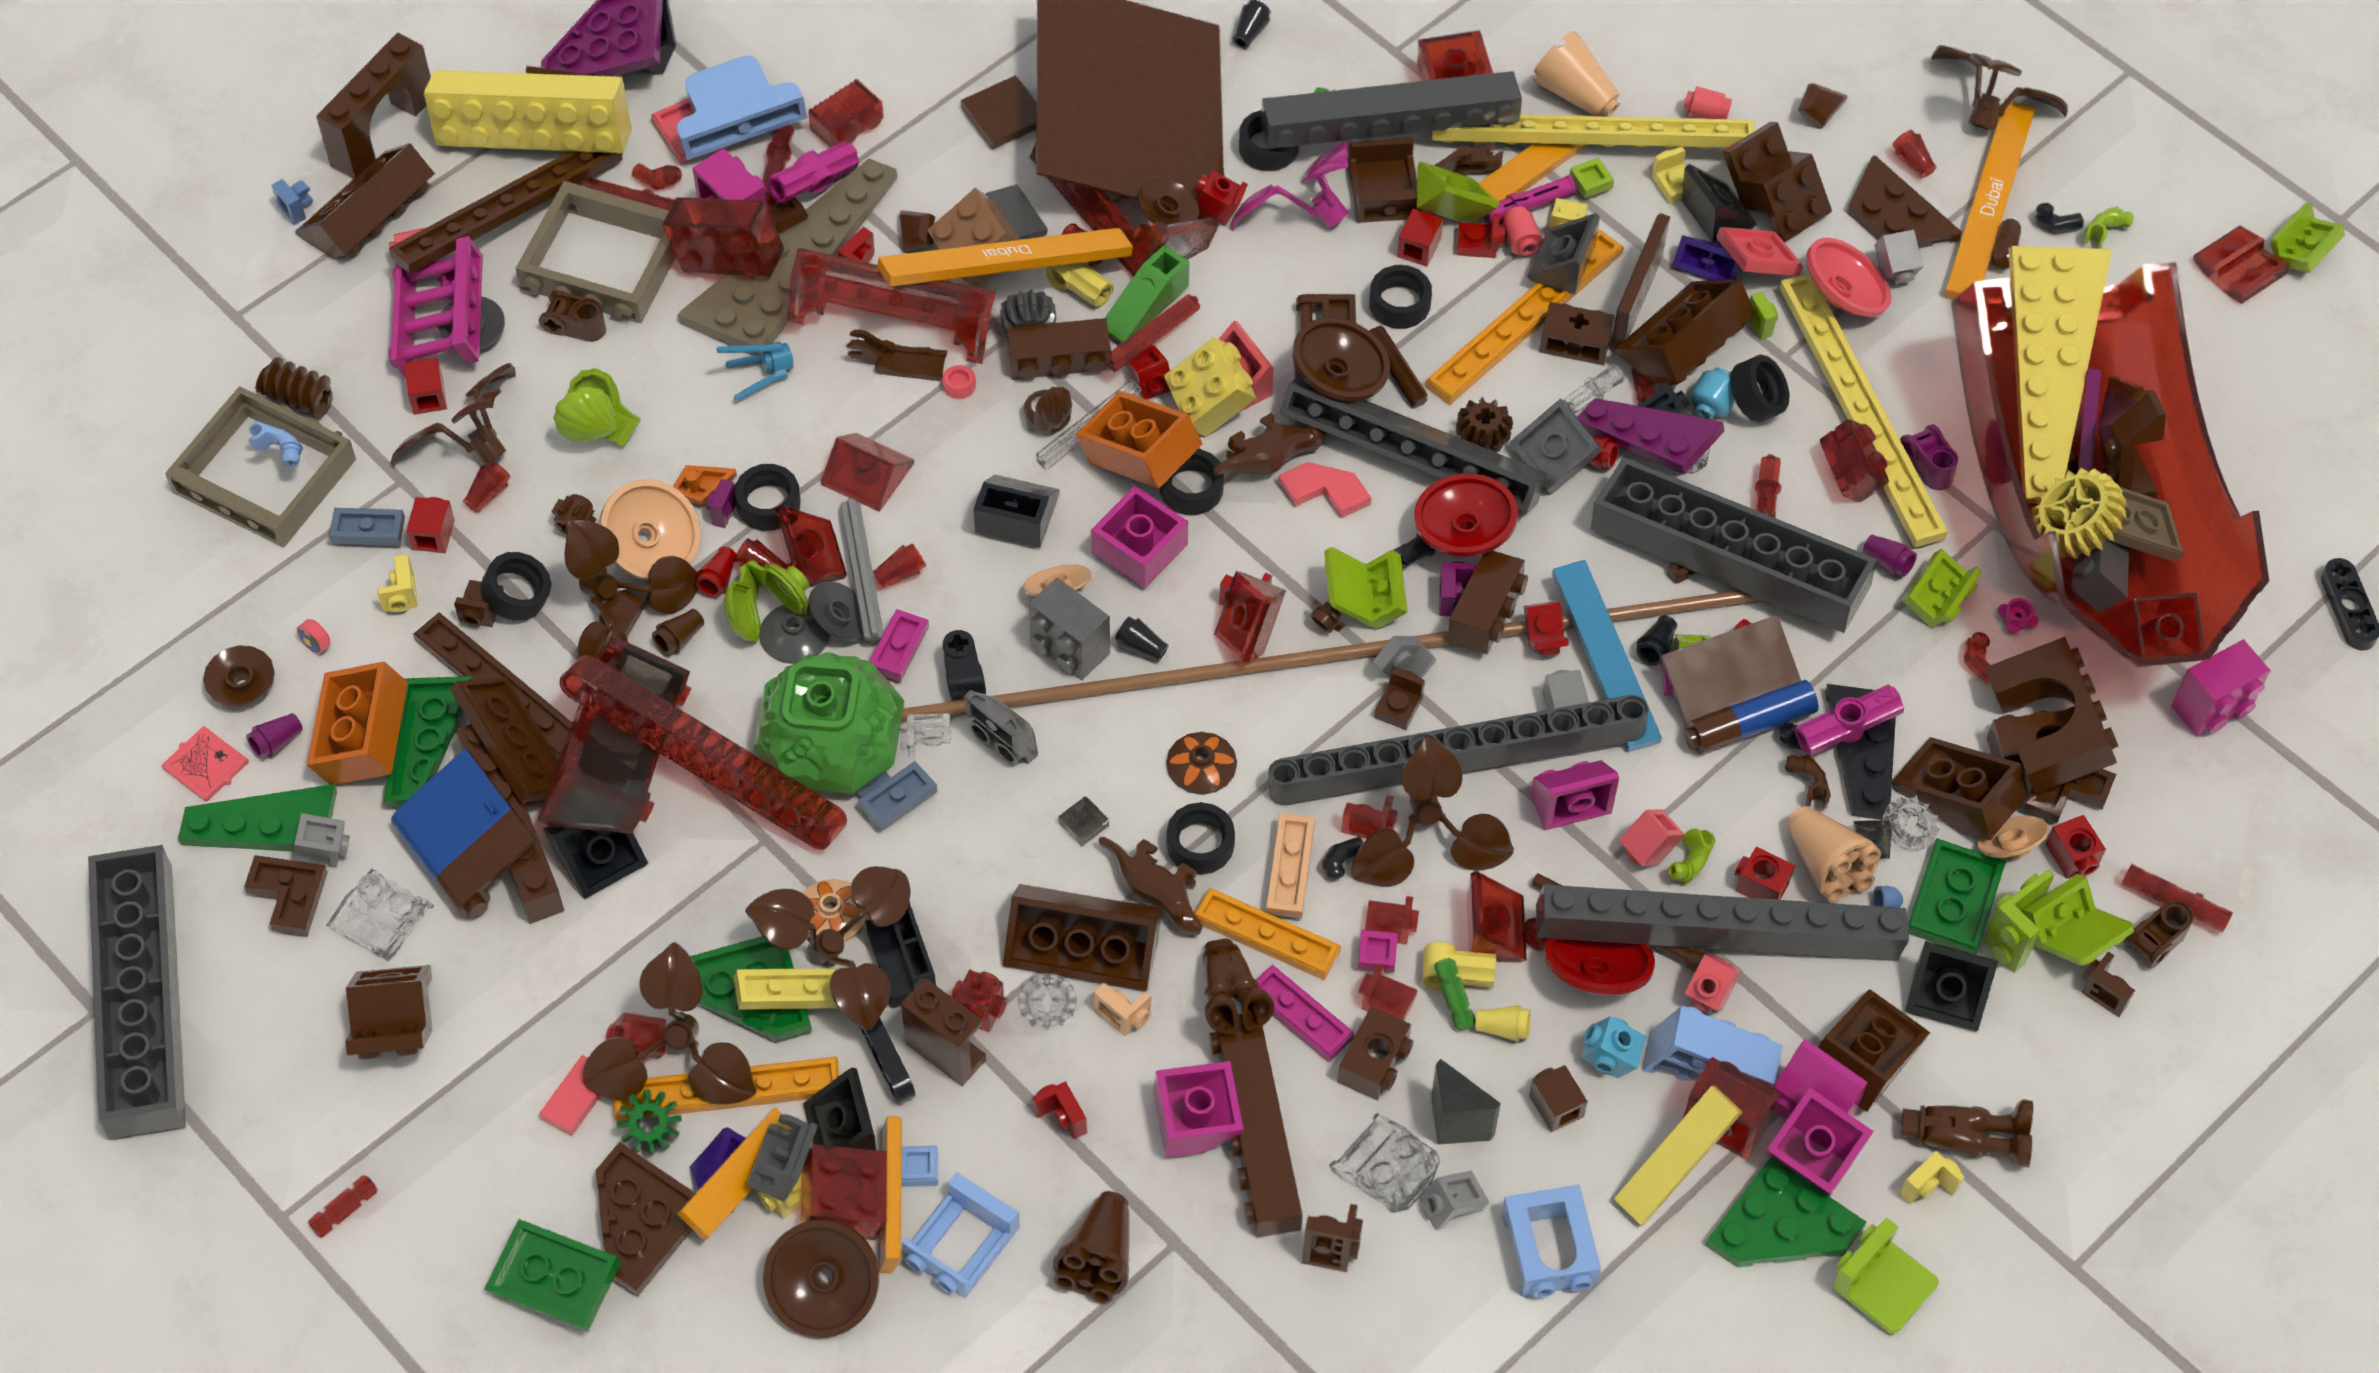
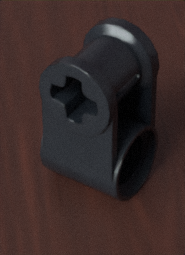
M963 630L949 632L943 640V651L951 701L964 699L970 690L986 694L984 675L981 664L978 661L972 636Z

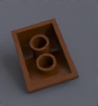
M1933 737L1926 741L1892 781L1895 789L1958 831L1989 841L2029 795L2021 763Z
M1869 989L1823 1038L1818 1048L1868 1082L1859 1104L1861 1109L1868 1112L1931 1032Z

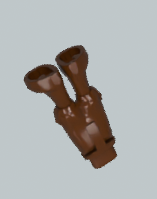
M1231 939L1207 942L1203 953L1206 981L1204 994L1209 1000L1204 1008L1206 1021L1217 1032L1226 1035L1235 1034L1239 1027L1238 1012L1232 998H1235L1240 1004L1241 1017L1246 1030L1255 1031L1259 1029L1273 1015L1274 1001L1271 995L1265 990L1258 989L1259 983L1253 978L1241 950L1236 944H1233Z
M2020 1100L2016 1104L2014 1111L2006 1115H1991L1987 1109L1978 1106L1937 1105L1925 1108V1105H1921L1920 1110L1903 1108L1901 1137L1918 1139V1144L1922 1145L1924 1143L1939 1149L1969 1154V1156L1974 1158L1985 1157L1989 1153L2008 1158L2018 1167L2029 1168L2032 1155V1135H2030L2033 1120V1100ZM1984 1133H2000L2013 1138H1995Z

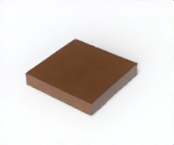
M1016 75L961 100V108L992 150L1036 130V101Z

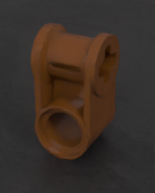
M553 291L549 297L550 305L547 311L542 313L538 319L540 326L551 334L569 336L586 342H594L601 339L607 330L601 305L597 300L571 295L564 291Z
M2168 901L2147 920L2138 924L2134 928V932L2126 937L2123 944L2128 948L2133 947L2147 960V966L2153 969L2185 939L2193 922V910L2183 901ZM2167 920H2175L2180 926L2172 925Z

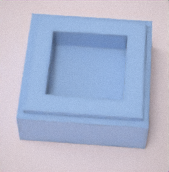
M937 1145L902 1147L901 1187L938 1186Z

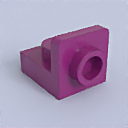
M1463 561L1442 562L1439 583V616L1452 615L1454 605L1458 603L1462 595V588H1466L1476 568V564Z

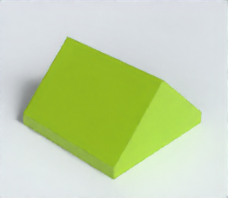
M1422 161L1419 162L1417 166L1418 209L1458 222L1474 223L1498 208L1500 202L1473 178Z

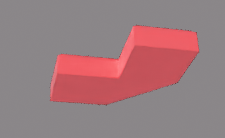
M1306 462L1278 475L1279 484L1294 506L1325 493L1342 518L1371 504V496L1353 472Z

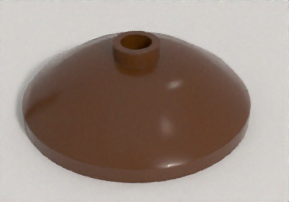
M1340 318L1313 320L1300 329L1292 345V359L1300 376L1313 389L1333 399L1361 401L1371 398L1382 390L1390 374L1389 356L1379 339L1366 328L1349 320Z
M826 1219L806 1221L786 1231L772 1246L765 1261L763 1272L764 1292L774 1314L790 1329L811 1337L836 1336L855 1327L866 1317L874 1305L880 1283L878 1262L865 1238L846 1224ZM827 1268L832 1272V1280L830 1282H825L821 1279V1269Z

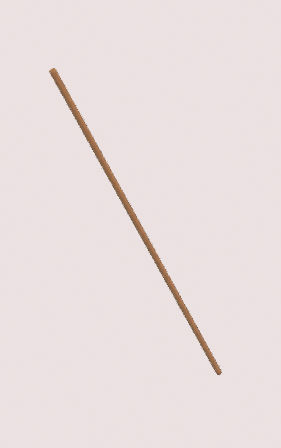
M1736 590L1609 608L1607 611L1612 622L1764 600ZM1569 614L1562 615L1563 628H1573L1574 626ZM1525 620L1504 623V631L1501 638L1527 634ZM1449 631L1416 636L1426 648L1453 645L1448 643ZM1390 640L994 695L992 697L999 699L1008 707H1016L1376 656ZM965 700L903 708L901 723L966 714Z

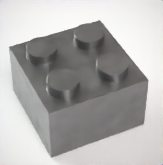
M1058 577L1029 603L1030 641L1033 647L1041 654L1047 653L1055 659L1060 668L1066 673H1073L1083 680L1110 655V616Z

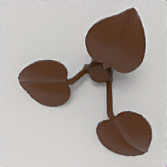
M1942 45L1937 46L1932 54L1931 60L1937 58L1968 61L1976 67L1975 93L1972 103L1974 108L1968 121L1973 126L1993 131L1998 115L2004 116L2005 110L2017 96L2028 97L2048 104L2060 111L2064 117L2068 113V106L2060 97L2046 91L2027 87H2016L2000 106L1999 102L2001 99L1992 95L1999 71L2014 76H2021L2022 73L2020 69L2005 61L1992 60L1990 57L1982 54H1970L1954 47ZM1982 67H1987L1988 70L1992 69V75L1986 93H1982L1980 98Z
M512 363L504 364L477 382L465 394L467 398L474 395L476 401L461 409L451 419L453 424L469 414L477 428L468 435L471 442H466L446 426L437 422L405 439L393 453L391 465L395 466L402 452L410 444L420 438L439 432L446 434L464 447L468 454L474 451L484 466L506 452L507 450L496 436L497 433L493 429L486 408H493L494 400L502 390L497 388L482 396L481 394L488 384L496 380L516 377L514 365ZM477 410L480 411L485 425H482L476 415Z
M571 520L566 522L564 551L566 567L572 576L580 579L579 587L581 591L592 597L591 604L597 607L606 622V625L600 622L590 623L582 632L578 642V673L581 681L589 684L617 673L625 665L629 655V643L626 635L621 631L613 630L614 622L601 602L615 596L618 588L645 593L650 592V607L662 614H672L686 607L696 595L698 590L696 587L697 571L680 557L664 556L658 559L649 570L648 581L650 586L618 581L614 576L608 574L606 566L613 564L619 556V543L613 532L600 524L590 521Z
M1426 735L1416 751L1406 761L1401 772V783L1404 790L1410 796L1409 804L1413 812L1408 817L1409 825L1405 839L1401 841L1399 834L1391 829L1381 830L1372 834L1357 851L1352 862L1351 875L1357 881L1382 887L1394 886L1407 879L1413 870L1415 861L1412 852L1406 847L1411 844L1416 823L1432 825L1438 820L1441 821L1452 835L1457 837L1450 847L1451 856L1456 863L1466 869L1479 871L1497 867L1512 856L1514 848L1507 828L1502 821L1493 815L1482 813L1471 816L1463 823L1461 831L1457 830L1448 820L1445 813L1442 812L1438 797L1448 798L1458 792L1462 784V770L1455 756L1445 745L1435 738Z
M882 866L868 867L860 871L851 883L850 894L854 904L862 910L838 932L833 929H825L816 935L815 925L809 922L814 914V905L806 895L797 890H773L751 902L746 907L745 913L754 922L764 939L771 945L782 950H791L801 946L807 939L809 942L807 948L808 956L814 963L818 965L829 964L832 967L835 965L848 967L839 968L831 975L830 992L838 1008L851 1022L866 1031H870L889 1003L891 996L889 979L874 964L864 963L856 968L852 960L837 958V956L844 949L843 936L866 915H868L874 925L881 928L891 926L903 917L911 896L910 884L906 874L901 870Z
M676 942L671 943L663 952L647 964L639 981L641 995L645 1001L655 1009L668 1008V1014L673 1017L664 1029V1037L638 1055L634 1043L626 1037H614L605 1040L590 1054L583 1070V1083L588 1089L610 1099L627 1100L632 1094L638 1095L647 1082L648 1072L640 1061L646 1059L667 1044L675 1050L690 1047L692 1058L698 1064L689 1072L688 1082L694 1093L701 1099L714 1104H735L751 1098L757 1092L750 1064L738 1047L727 1042H717L709 1045L703 1051L702 1057L699 1055V1042L695 1040L699 1033V1024L693 1016L684 1012L695 1009L700 1002L703 991L702 980L690 955Z

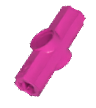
M841 142L818 154L815 150L806 152L797 159L793 166L770 176L767 183L771 196L776 202L782 201L785 203L808 191H811L813 194L820 193L835 178L858 167L860 161L856 148L851 143Z
M1887 684L1859 698L1847 697L1841 699L1836 704L1835 709L1796 726L1795 735L1803 752L1811 756L1842 741L1851 743L1859 740L1864 731L1904 712V705L1896 688ZM1845 718H1851V719H1854L1855 721H1854V722H1848V721H1846V720H1844V719H1845Z

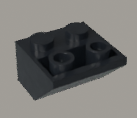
M994 474L983 482L973 509L975 533L1041 548L1060 494V489Z

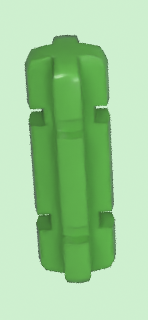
M1451 958L1439 960L1434 964V969L1437 977L1442 979L1440 986L1448 1009L1453 1012L1451 1017L1454 1026L1459 1030L1471 1027L1475 1024L1476 1020L1472 1009L1469 1010L1468 1008L1470 1003L1461 977L1456 976L1459 972L1456 963Z

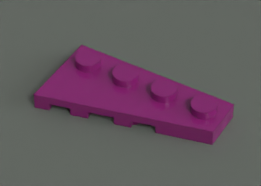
M1594 398L1577 416L1591 435L1612 438V442L1618 443L1619 447L1683 475L1691 469L1725 432L1723 422L1599 398Z

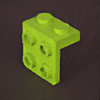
M1329 547L1324 551L1328 600L1333 608L1376 630L1408 613L1401 554L1391 549L1371 562L1364 564L1334 547Z
M2047 870L2040 876L2037 874L2030 876L2022 884L2021 890L2014 896L2008 893L2002 897L1994 907L1996 914L1987 923L1989 930L1983 942L1992 950L1996 960L2003 965H2007L2014 973L2025 965L2040 932V929L2024 915L2023 909L2047 894L2054 878V874L2050 870Z
M2076 874L2023 909L2024 915L2040 929L2033 946L2077 965L2092 963L2099 955L2111 947L2120 944L2134 932L2132 922L2095 908L2088 880L2079 874Z
M1886 1217L1878 1227L1871 1224L1858 1241L1861 1244L1860 1248L1854 1254L1851 1251H1847L1837 1263L1835 1269L1839 1273L1833 1289L1887 1332L1897 1334L1935 1291L1939 1280L1937 1276L1892 1242L1899 1226Z

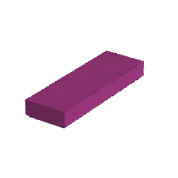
M2097 369L2087 370L2078 471L2082 467L2090 472L2093 466L2101 372Z

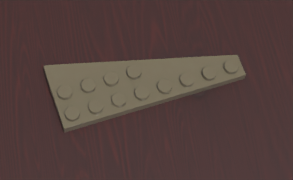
M867 159L805 210L809 217L781 233L778 231L683 308L678 314L679 323L734 346L772 344L836 260L838 250L854 236L898 178L896 169L872 159ZM752 352L757 355L761 354V352Z

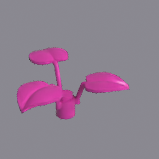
M1347 141L1338 144L1330 151L1318 157L1304 174L1306 177L1302 180V183L1306 184L1316 178L1322 189L1311 199L1314 204L1312 207L1282 187L1271 184L1248 197L1240 205L1231 222L1232 229L1235 230L1239 219L1275 194H1281L1308 211L1311 217L1318 214L1328 228L1341 221L1349 212L1331 190L1324 174L1348 168L1347 155L1349 150L1347 149Z

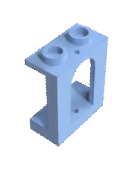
M956 1172L947 1183L949 1194L912 1241L904 1238L902 1249L904 1261L911 1269L920 1274L925 1271L934 1277L938 1286L947 1293L954 1294L957 1292L966 1298L1018 1231L1020 1224L1019 1212ZM965 1209L994 1229L965 1267L956 1272L933 1257L931 1253Z
M1580 1185L1506 1196L1504 1198L1502 1216L1505 1226H1510L1523 1280L1522 1296L1533 1295L1535 1298H1544L1558 1290L1571 1288L1572 1291L1579 1292L1597 1284L1601 1267ZM1567 1216L1576 1250V1259L1570 1267L1563 1270H1554L1542 1263L1538 1255L1531 1222Z

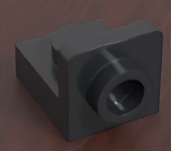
M1669 384L1637 405L1689 416L1691 415L1688 409L1693 407L1682 390L1675 393Z

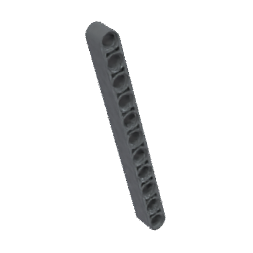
M1627 695L1281 758L1270 764L1268 769L1269 796L1275 803L1289 805L1402 784V769L1426 735L1435 738L1452 752L1461 767L1462 773L1632 742L1641 739L1645 735L1649 707L1646 700L1642 697Z

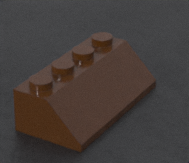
M411 143L386 150L296 229L295 232L299 237L331 258L344 255L348 258L362 247L359 242L367 235L369 237L374 236L385 226L382 223L384 219L389 215L394 217L406 208L407 204L404 201L411 195L416 197L429 187L427 181L435 173Z
M1742 280L1692 281L1614 349L1616 355L1652 383H1668L1670 386L1682 383L1686 380L1688 373L1695 367L1705 363L1707 356L1714 350L1724 346L1725 340L1733 333L1743 329L1744 323L1755 314Z
M1019 884L1011 899L1003 966L1147 990L1158 944L1163 908Z

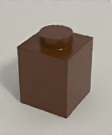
M1566 1065L1555 1070L1553 1068L1544 1069L1534 1077L1529 1096L1551 1133L1584 1118L1588 1101Z

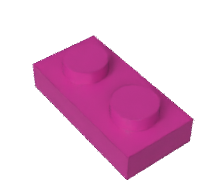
M896 609L869 662H872L884 677L901 682L929 629V620Z

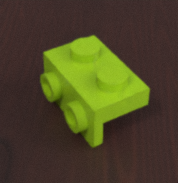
M2304 203L2272 237L2271 249L2273 250L2275 265L2310 273L2345 236L2344 225L2316 219L2314 217L2313 205Z
M1940 549L1932 555L1901 601L1931 628L1944 621L1948 624L1960 613L1961 608L1959 605L1962 600L1968 598L1976 590L1978 584L1975 581L1982 571L1975 567L1966 572L1943 549Z

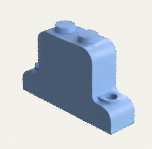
M742 56L693 73L687 77L685 87L694 114L678 122L677 132L686 159L690 160L808 118L803 95L796 84L786 82L775 86L770 85L758 60L753 56Z

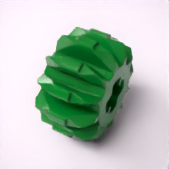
M645 1089L643 1091L644 1104L640 1102L635 1094L629 1096V1100L635 1109L632 1110L627 1106L619 1108L620 1113L630 1117L629 1120L618 1121L616 1123L617 1128L630 1127L631 1131L624 1134L621 1140L627 1142L635 1136L637 1140L633 1145V1151L639 1152L644 1141H647L648 1153L654 1154L656 1152V1139L662 1148L667 1149L670 1147V1143L664 1134L666 1133L672 1137L679 1136L680 1132L669 1127V1124L681 1122L682 1116L675 1115L669 1117L668 1112L675 1109L678 1104L676 1101H672L663 1107L661 1104L666 1097L665 1092H659L655 1102H652L651 1090ZM646 1111L654 1112L652 1117L658 1116L659 1124L653 1126V1132H646L647 1126H640V1119L646 1117Z

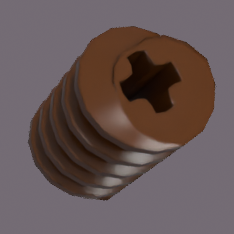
M281 357L274 358L270 364L263 368L256 381L255 389L257 393L266 395L271 400H278V402L284 405L289 404L294 409H301L307 414L312 413L318 418L323 417L328 412L333 399L329 376L322 375L319 378L318 372L312 370L308 373L307 368L304 366L296 368V365L291 361L284 364V360Z

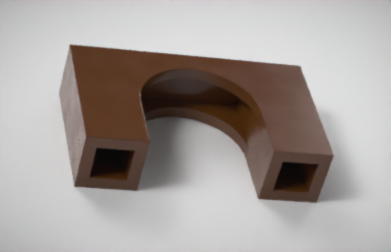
M397 32L316 115L330 167L354 179L376 159L370 139V123L376 107L387 93L392 105L415 117L427 106L424 91L431 75L423 45Z
M2066 637L1984 667L2003 713L2036 700L2050 697L2065 699L2075 705L2071 719L2063 728L2053 734L2016 747L2035 794L2117 763L2112 749L2119 746L2112 728H2103L2101 722L2107 720L2100 700L2092 702L2090 695L2096 693L2088 673L2081 675L2079 669L2085 667L2078 647L2070 649Z

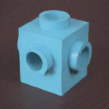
M1609 1016L1588 1027L1583 1037L1585 1046L1581 1058L1593 1064L1596 1070L1619 1078L1638 1068L1647 1036L1629 1027L1626 1021Z

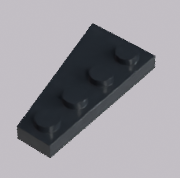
M1827 684L1825 688L1827 702L1829 701L1831 710L1835 709L1836 704L1843 698H1859L1874 691L1872 689ZM1896 717L1864 731L1862 737L1855 742L1842 741L1837 745L1839 759H1842L1843 777L1852 816L1888 821L1891 807ZM1845 718V719H1844V720H1846V721H1848V722H1854V721H1855L1854 719H1851V718Z

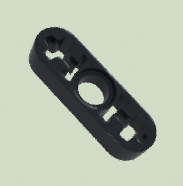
M2334 558L2326 564L2322 572V585L2346 642L2354 649L2361 651L2369 650L2375 645L2379 637V622L2355 566L2346 559ZM2340 576H2345L2343 582H2342ZM2342 599H2353L2359 604L2360 608L2350 610L2343 605ZM2363 633H2369L2368 637H2365Z
M879 1017L875 1026L870 1031L860 1028L896 1103L900 1104L916 1097L912 1081L881 1018Z

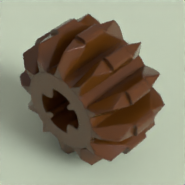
M1481 397L1478 404L1469 400L1466 408H1460L1458 412V422H1456L1455 427L1456 435L1460 436L1461 439L1490 450L1492 448L1499 452L1503 444H1508L1511 438V430L1513 428L1512 416L1508 415L1507 406L1498 407L1496 399L1491 403H1487Z

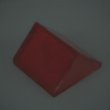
M858 433L839 436L835 439L821 479V485L848 498H854L855 501L880 512L914 465V459Z
M783 505L775 508L779 536L788 567H796L808 580L809 587L816 586L825 581L834 582L842 580L847 576L831 520Z
M1236 571L1214 635L1244 662H1251L1264 654L1286 590L1244 572Z
M1478 871L1470 873L1467 893L1469 952L1496 954V962L1521 963L1526 961L1524 896Z

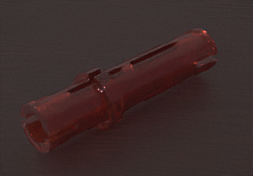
M791 124L773 130L772 142L767 145V163L762 181L766 187L765 199L768 207L775 206V203L778 204V201L776 202L771 196L767 182L771 175L784 170L786 162L791 159L792 149L790 144L794 135V127Z
M587 177V180L583 183L584 187L676 213H679L680 201L678 199L659 196L649 189H644L643 191L592 177Z
M2133 863L2130 865L2122 881V885L2137 890L2162 904L2171 900L2185 902L2193 910L2194 919L2222 933L2233 915V911L2203 898L2204 894L2199 892L2194 894L2143 870Z

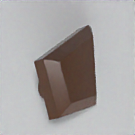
M1811 83L1806 88L1798 111L1818 128H1822L1843 105L1848 96Z
M903 210L899 212L904 251L910 253L929 247L934 243V240L927 231L934 225V215Z

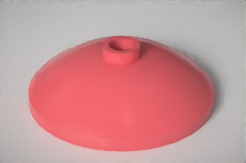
M1828 237L1817 239L1809 247L1806 255L1808 271L1817 289L1826 300L1837 308L1860 317H1876L1885 312L1891 303L1889 285L1879 268L1864 253L1844 241Z

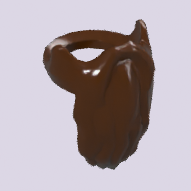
M1051 387L1049 390L1042 389L1028 396L1023 407L1028 429L1034 432L1040 431L1044 434H1055L1067 426L1071 420L1073 404L1070 391L1064 387ZM1041 396L1034 412L1031 407L1032 401Z

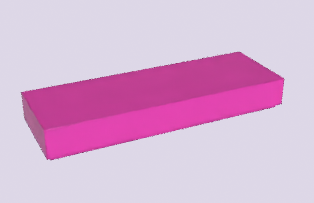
M1273 964L1256 979L1259 983L1258 989L1267 991L1274 1001L1273 1016L1326 1061L1330 1062L1354 1039V1032Z

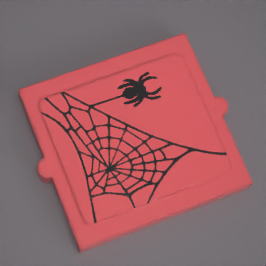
M203 726L187 742L180 743L179 749L161 766L163 770L204 801L208 802L222 787L230 785L232 783L231 779L249 761L245 756Z

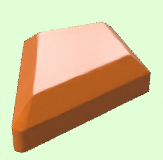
M686 465L673 487L679 490L691 503L702 506L707 502L710 492L716 491L721 479L732 481L737 476L736 469Z

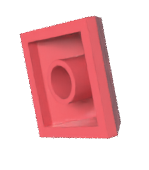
M1233 321L1219 337V340L1225 343L1230 342L1238 349L1241 355L1239 361L1253 381L1251 387L1256 399L1241 410L1243 411L1272 396L1274 367L1239 322Z

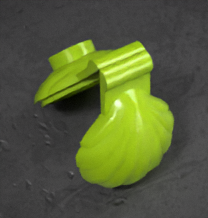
M597 368L581 370L577 376L572 378L567 395L557 403L555 407L556 412L553 417L557 431L572 442H588L605 438L620 446L627 444L641 421L637 415L621 404L618 388L613 378Z
M750 561L741 566L739 570L741 573L740 581L732 582L725 592L723 603L728 625L741 639L757 642L760 637L761 623L756 606L759 586L770 590L791 612L802 615L807 613L808 601L805 590L809 588V582L794 566H790L786 570L776 564H765L762 567L756 561Z

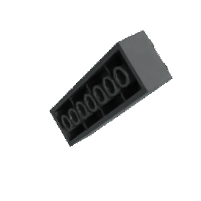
M1625 457L1622 458L1594 502L1591 522L1592 530L1842 633H1845L1872 585L1877 559Z
M163 845L88 856L99 1122L109 1139L186 1127L171 862Z

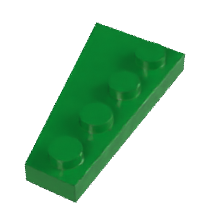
M472 676L404 678L408 682L392 775H387L383 800L387 808H399L437 774L463 714V710L450 691V688L456 681L473 680Z
M335 784L188 806L184 810L178 840L184 846L294 852L301 813L332 818L337 789Z

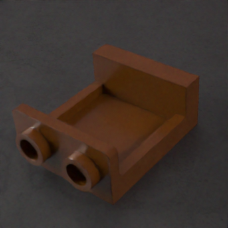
M1412 138L1363 140L1349 144L1348 167L1357 223L1407 220L1413 208L1422 211L1417 208V176L1413 158L1414 142Z
M924 979L901 1003L906 1045L959 1085L963 1086L986 1061V1053L969 1042V1039L982 1026V1020L931 981Z

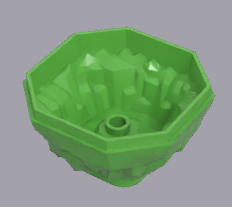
M830 652L818 656L809 654L793 665L786 666L777 677L764 685L753 753L782 787L787 789L855 794L877 776L879 777L894 765L905 700L872 662L862 660L856 656H839Z

